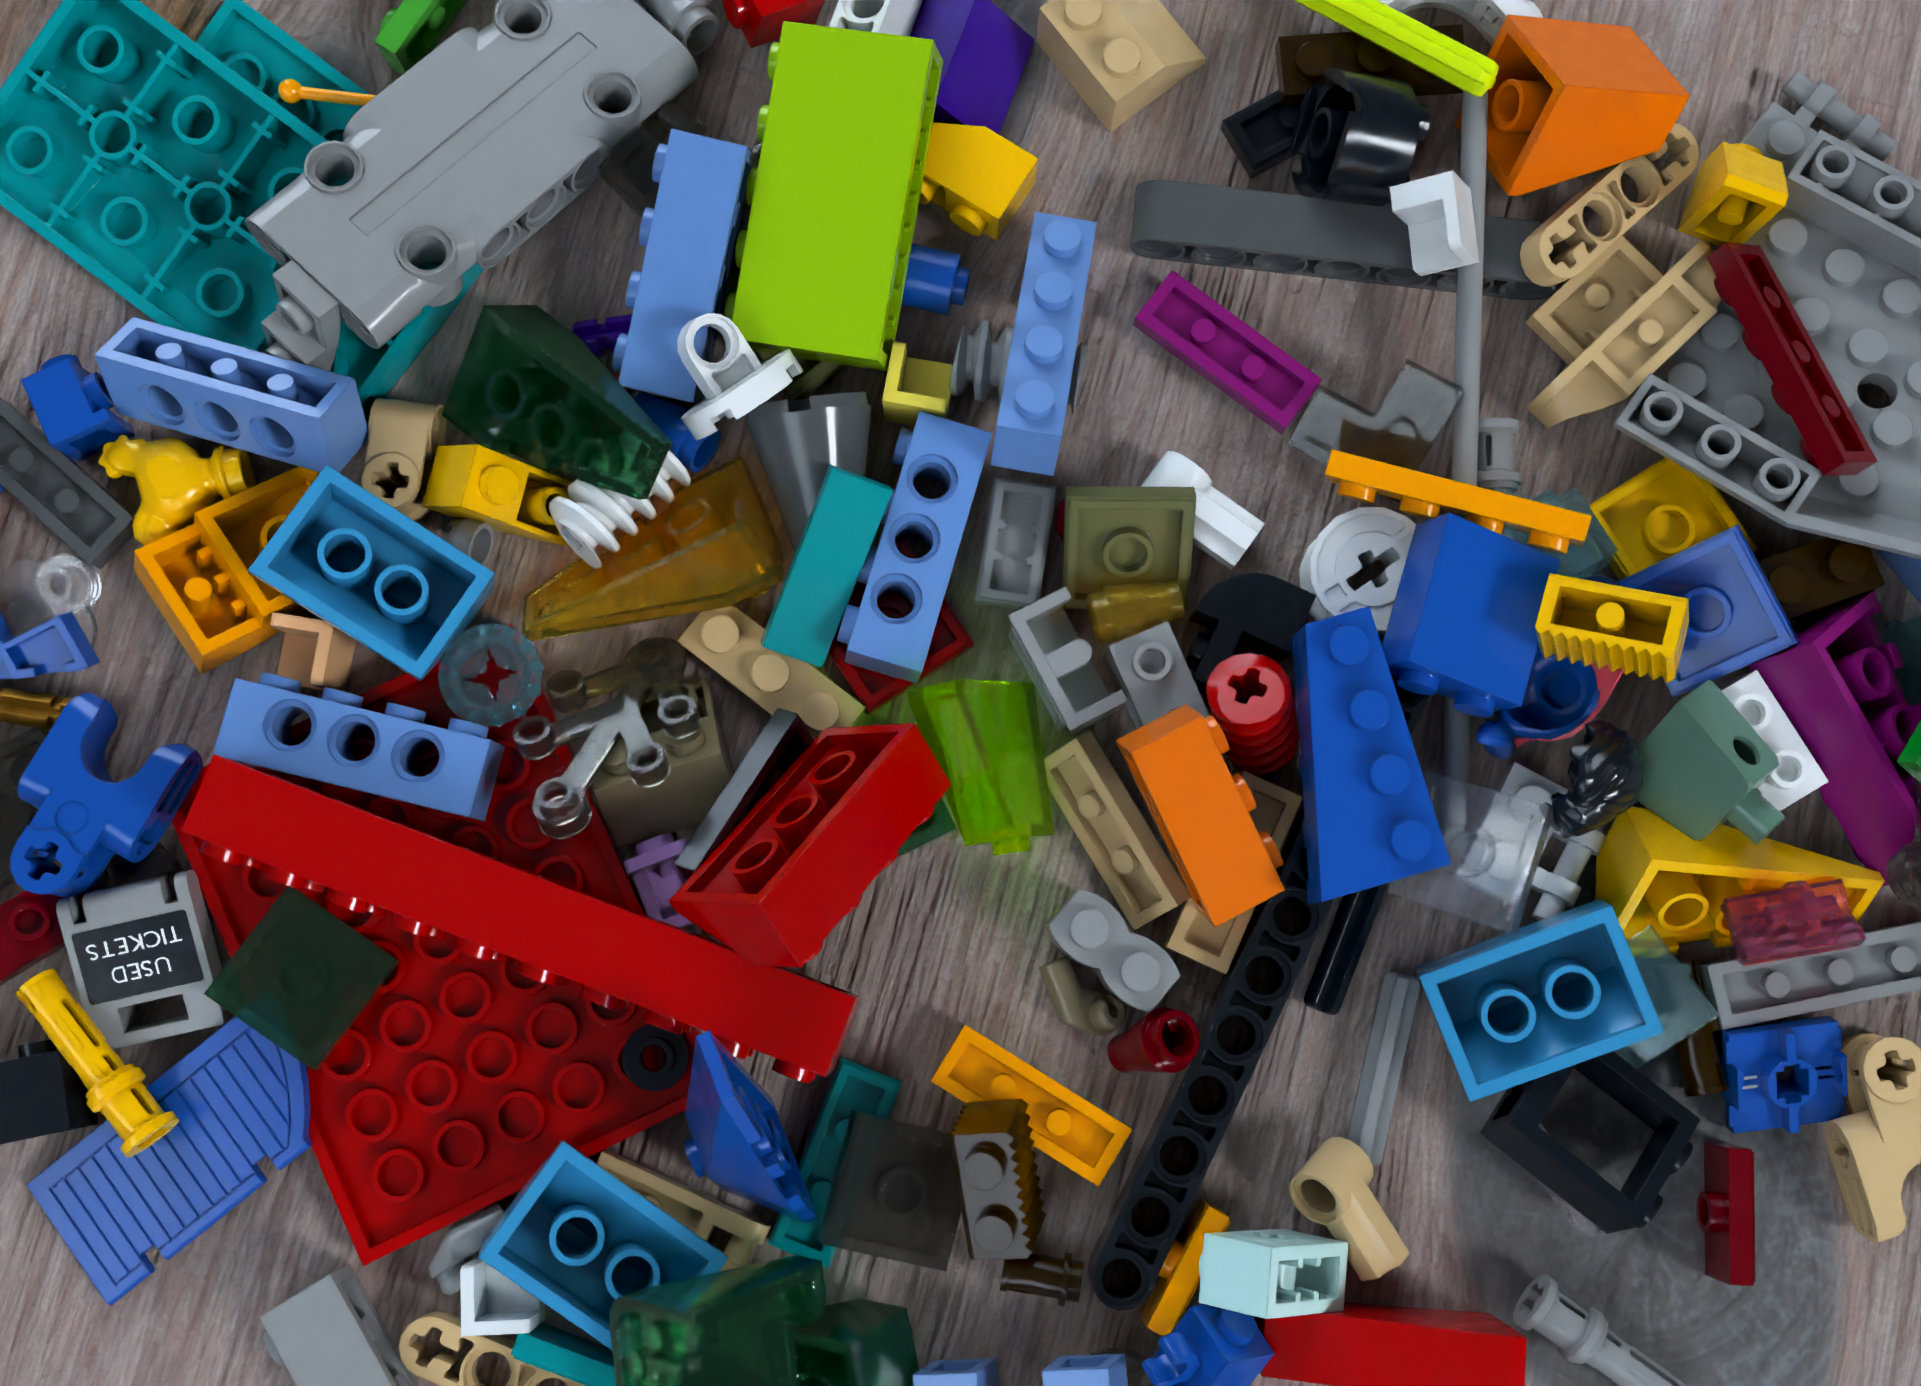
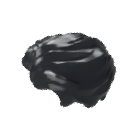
M1597 719L1585 724L1586 734L1583 743L1575 744L1569 753L1572 761L1569 764L1568 775L1573 785L1566 794L1559 792L1552 794V805L1547 802L1542 804V812L1553 829L1559 831L1563 838L1568 839L1571 836L1584 835L1610 822L1619 814L1628 810L1639 796L1644 772L1640 752L1635 745L1634 739H1631L1626 731L1620 730L1610 722Z

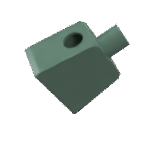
M1710 679L1680 699L1638 747L1644 765L1643 784L1636 801L1692 840L1702 841L1726 820H1729L1755 845H1758L1785 819V816L1756 791L1779 766L1778 757Z

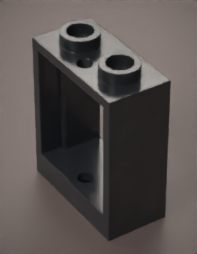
M1612 1051L1507 1089L1480 1131V1134L1602 1231L1609 1234L1631 1228H1642L1655 1217L1663 1202L1659 1192L1668 1176L1678 1171L1690 1157L1693 1144L1689 1142V1139L1701 1119ZM1574 1068L1655 1131L1620 1191L1538 1127Z

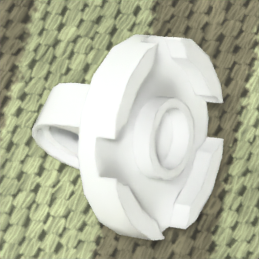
M707 313L689 321L681 329L677 339V351L682 363L705 398L690 408L681 419L695 440L705 438L718 431L714 425L715 422L724 416L727 419L735 417L737 420L788 386L793 381L791 377L793 378L801 374L803 369L790 349L779 351L760 362L738 327L730 318L717 313ZM702 326H710L717 329L725 340L724 355L717 363H709L702 360L695 351L694 336L696 331Z

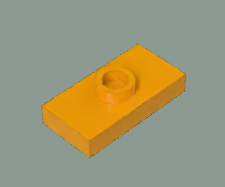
M1202 1198L1180 1240H1174L1158 1274L1160 1278L1140 1315L1146 1327L1161 1336L1170 1334L1179 1323L1200 1283L1199 1259L1203 1251L1204 1233L1226 1232L1231 1223L1230 1217L1225 1212Z

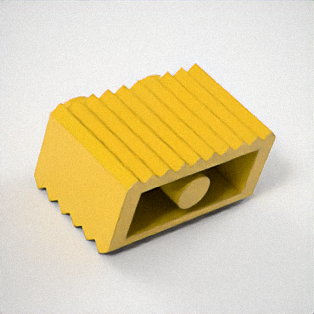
M1550 573L1535 624L1540 652L1545 659L1554 654L1558 662L1566 657L1571 664L1581 660L1585 667L1594 662L1598 670L1607 665L1611 672L1621 668L1625 675L1635 671L1639 678L1648 673L1652 680L1662 676L1665 682L1668 683L1676 678L1689 625V599Z

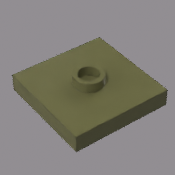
M1065 486L1061 588L1066 586L1072 598L1064 605L1063 609L1188 610L1196 510L1195 488Z

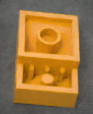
M299 466L195 512L194 524L134 550L135 574L201 675L281 632L270 626L273 612L305 617L311 613L251 575L248 569L319 475L317 471Z

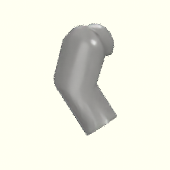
M497 1202L451 1228L429 1263L431 1279L437 1278L440 1289L444 1294L451 1295L460 1290L461 1266L467 1263L466 1258L480 1250L481 1244L504 1214Z

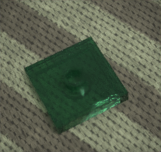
M287 886L204 994L310 1069L318 1071L400 961L296 888Z

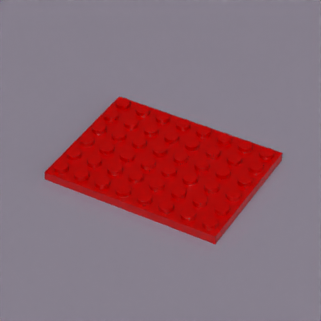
M509 624L445 654L421 682L408 673H404L358 695L364 697L362 709L382 714L385 713L387 703H394L426 712L424 724L448 729L450 718H455L489 727L486 739L505 746L485 821L254 766L647 915L630 875H627L622 856L517 627L513 624ZM310 718L290 726L289 736L293 745L302 743L309 736L312 727ZM371 728L358 732L352 741L351 750L356 761L365 759L374 749L375 735ZM428 743L416 752L413 763L414 769L420 777L430 774L436 768L439 762L437 746L434 743ZM209 765L202 768L200 776L173 818L172 823L189 863L197 874L201 891L250 1004L267 990L274 989L287 1010L297 1032L305 1058L310 1088L309 1138L313 1143L311 1147L363 1266L520 1191L562 1140L585 1156L590 1157L686 1110L696 1036L702 1034L701 1029L692 1027L690 1033H682L689 1047L690 1061L685 1075L677 1084L662 1091H647L639 1088L626 1075L622 1054L629 1037L641 1027L650 1025L643 1021L647 1011L646 1008L631 1003L629 1009L619 1007L618 1010H613L581 998L579 995L583 984L570 979L567 986L557 983L551 986L535 981L515 972L520 960L508 956L506 962L494 959L488 962L472 957L452 948L456 938L452 934L447 933L445 939L428 935V938L415 935L388 924L393 913L389 910H386L383 916L365 911V914L325 900L329 888L326 886L322 893L305 887L302 890L262 876L266 867L265 863L262 869L242 863L238 866L199 852L203 840L181 832V829ZM658 1045L649 1046L644 1053L646 1066L656 1071L661 1070L665 1066L667 1061L665 1050Z

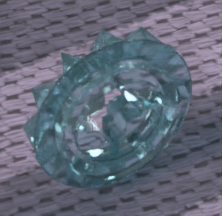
M481 624L465 630L448 645L439 665V687L446 704L460 718L483 726L502 727L516 718L526 716L529 707L542 694L541 682L544 666L534 644L521 632L502 624ZM488 650H490V655L495 659L497 666L502 669L517 671L515 674H509V678L499 681V691L496 692L497 701H495V696L491 695L488 686L473 681H466V679L476 678L477 674L486 672V661L489 660Z

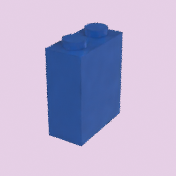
M1450 512L1416 524L1382 644L1390 673L1398 677L1397 685L1417 694L1435 695L1438 693L1454 700L1453 707L1456 710L1476 717L1488 718L1492 717L1493 711L1521 707L1538 647L1535 624L1548 576L1550 573L1557 574L1560 560Z

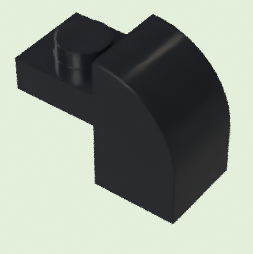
M1246 573L1232 576L1214 586L1203 597L1189 618L1190 621L1211 630L1210 635L1198 631L1185 658L1189 669L1193 670L1191 674L1199 692L1207 696L1206 686L1209 675L1220 662L1232 656L1237 643L1281 662L1291 652L1292 636L1302 628L1317 595L1275 576L1261 573Z

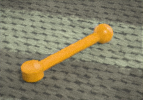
M291 78L284 79L278 86L280 98L289 104L297 103L301 99L364 106L376 96L373 94L306 87Z

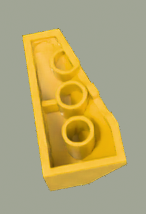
M1630 807L1616 817L1605 837L1598 856H1596L1595 900L1601 899L1612 905L1633 956L1659 958L1678 955V944L1711 940L1716 949L1736 946L1737 935L1772 930L1781 939L1854 927L1885 880L1878 871L1769 838H1764L1758 845H1755L1739 829L1723 824L1702 841L1692 840L1648 808Z

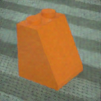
M1507 14L1487 57L1496 61L1499 69L1495 77V84L1491 90H1487L1486 167L1508 196H1520L1659 151L1691 95L1629 26ZM1462 109L1454 123L1460 132L1462 124Z

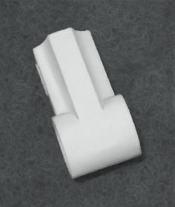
M1174 451L1165 452L1141 486L1194 487L1196 492L1193 544L1232 570L1265 523L1212 487V480L1208 474L1193 461Z

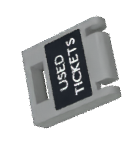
M193 869L181 871L174 875V887L178 899L175 901H171L174 898L167 874L89 891L84 894L82 902L77 895L61 898L57 901L56 912L82 1007L106 1038L105 1040L112 1049L223 1025L235 1016L197 874ZM180 994L183 995L187 1010L186 1014L137 1024L139 1015L136 1004Z

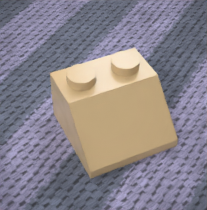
M1049 0L1039 8L1036 42L1109 133L1197 70L1206 61V57L1159 0Z

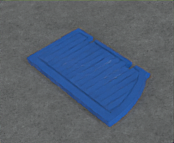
M274 989L263 993L147 1087L163 1111H173L179 1119L177 1125L160 1140L142 1152L127 1158L120 1149L124 1141L109 1121L106 1120L27 1184V1187L107 1304L113 1305L155 1271V1267L145 1254L156 1246L163 1258L166 1260L171 1259L265 1184L267 1178L260 1171L261 1169L257 1163L268 1156L275 1167L282 1170L313 1145L309 1138L311 1108L305 1058L297 1032L287 1010Z

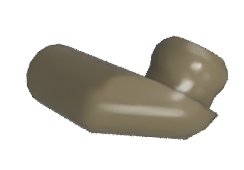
M1068 956L1039 967L1056 1014L1063 1024L1093 1035H1107L1122 1026L1126 1018V1009L1123 1002L1114 995H1106L1080 987Z

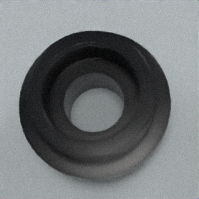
M651 1024L641 1027L629 1037L622 1054L623 1067L628 1078L636 1086L647 1091H662L677 1084L685 1075L690 1061L689 1047L682 1035L666 1031ZM651 1045H658L666 1052L667 1061L661 1070H652L644 1062V1053Z

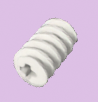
M628 431L622 439L623 448L617 446L609 448L604 455L606 465L600 463L590 465L586 469L588 482L577 479L570 483L567 492L570 500L558 496L549 502L551 516L563 539L580 558L596 569L602 567V563L594 549L598 544L613 553H617L621 549L613 533L616 528L630 536H635L639 533L638 527L631 516L634 511L652 520L657 516L656 510L649 499L650 496L654 494L666 503H671L675 499L674 493L667 483L670 478L683 486L691 484L689 473L680 460L667 447L642 431Z

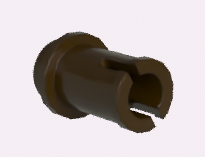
M1065 1252L1064 1259L1031 1253L1027 1259H1004L1000 1291L1006 1292V1290L1056 1298L1058 1299V1306L1063 1307L1066 1300L1079 1302L1084 1262L1071 1260L1072 1253Z

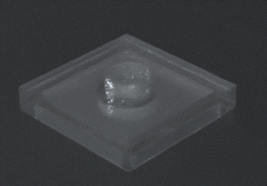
M1426 770L1424 779L1451 865L1392 881L1388 893L1516 935L1552 822L1553 807Z

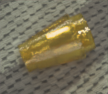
M1176 580L1165 583L1101 584L1100 591L1086 594L1089 620L1097 644L1110 641L1114 644L1166 621L1170 623L1172 620L1184 618L1185 616L1183 598Z

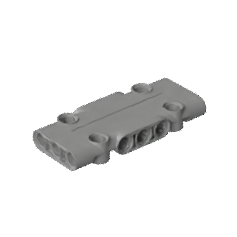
M499 0L494 11L495 20L480 32L473 27H466L457 31L361 107L347 123L342 142L335 140L327 141L313 147L305 158V172L245 219V225L249 232L280 266L283 267L293 259L339 302L341 321L367 345L374 349H379L422 313V308L425 305L436 307L453 301L461 292L463 284L462 274L475 263L483 269H488L496 266L602 175L611 159L612 152H624L637 144L641 139L642 122L653 112H659L698 79V66L688 49L634 0ZM616 109L622 112L612 114L605 111ZM336 181H349L342 186H329ZM436 261L442 263L435 269H418L420 265L426 262Z

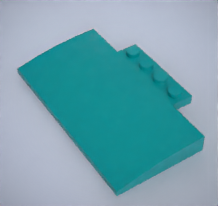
M63 0L0 88V205L156 323L264 353L268 349L261 322L276 311L275 305L279 303L272 274L282 266L254 239L245 225V219L305 172V158L313 147L327 141L335 140L342 142L347 123L363 107L301 99L297 103L289 104L280 98L278 86L284 79L291 78L306 87L368 93L242 0H225L196 42L139 0ZM336 181L329 186H342L349 181ZM436 261L426 262L420 265L418 269L431 270L437 268L442 263ZM475 263L462 274L463 284L461 292L453 301L436 307L425 305L422 308V313L379 349H374L367 345L341 321L339 342L330 372L355 378L365 419L370 415L374 401L377 398H384L416 360L483 272V268Z

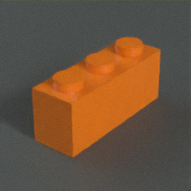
M1184 704L1116 740L1197 910L1214 927L1285 891L1276 871V868L1283 865L1281 854L1268 832L1263 830L1258 833L1249 812L1257 808L1255 799L1247 783L1239 773L1231 776L1221 755L1230 750L1229 744L1221 727L1212 715L1204 718L1202 714Z

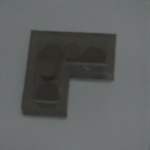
M1406 359L1376 413H1373L1319 384L1287 444L1328 465L1333 449L1417 471L1462 396L1463 387ZM1390 498V499H1392V500H1394V501H1396V502H1398V503H1399V501H1400V500H1397V499Z

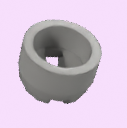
M457 518L447 523L444 529L449 533L448 538L442 537L441 539L485 566L490 558L494 544L492 526L485 522L468 518Z

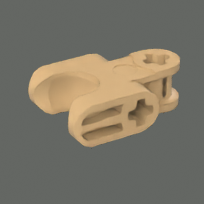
M1857 1033L1845 1039L1840 1050L1847 1055L1848 1097H1845V1101L1850 1115L1826 1121L1824 1137L1849 1218L1854 1228L1869 1241L1879 1243L1899 1236L1906 1228V1215L1901 1199L1903 1182L1908 1172L1916 1165L1921 1164V1049L1912 1041L1901 1037H1883L1874 1033Z

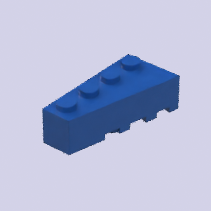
M1367 606L1305 624L1292 636L1296 716L1300 729L1301 755H1299L1300 781H1303L1305 816L1303 821L1304 848L1307 850L1308 880H1306L1307 904L1324 902L1451 865L1370 607Z

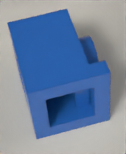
M67 354L51 358L41 365L40 371L21 379L50 446L77 462L103 451L104 444L115 442L120 435H126L128 438L135 436L131 425L110 411V408L114 407L103 377L98 372L91 374L82 368L77 356Z

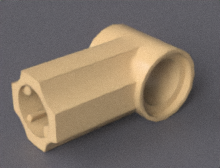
M1331 1137L1322 1143L1292 1178L1289 1184V1195L1301 1214L1313 1222L1326 1225L1334 1239L1349 1242L1347 1259L1362 1282L1379 1279L1388 1271L1399 1267L1410 1252L1368 1187L1373 1177V1165L1369 1156L1351 1140L1343 1137Z

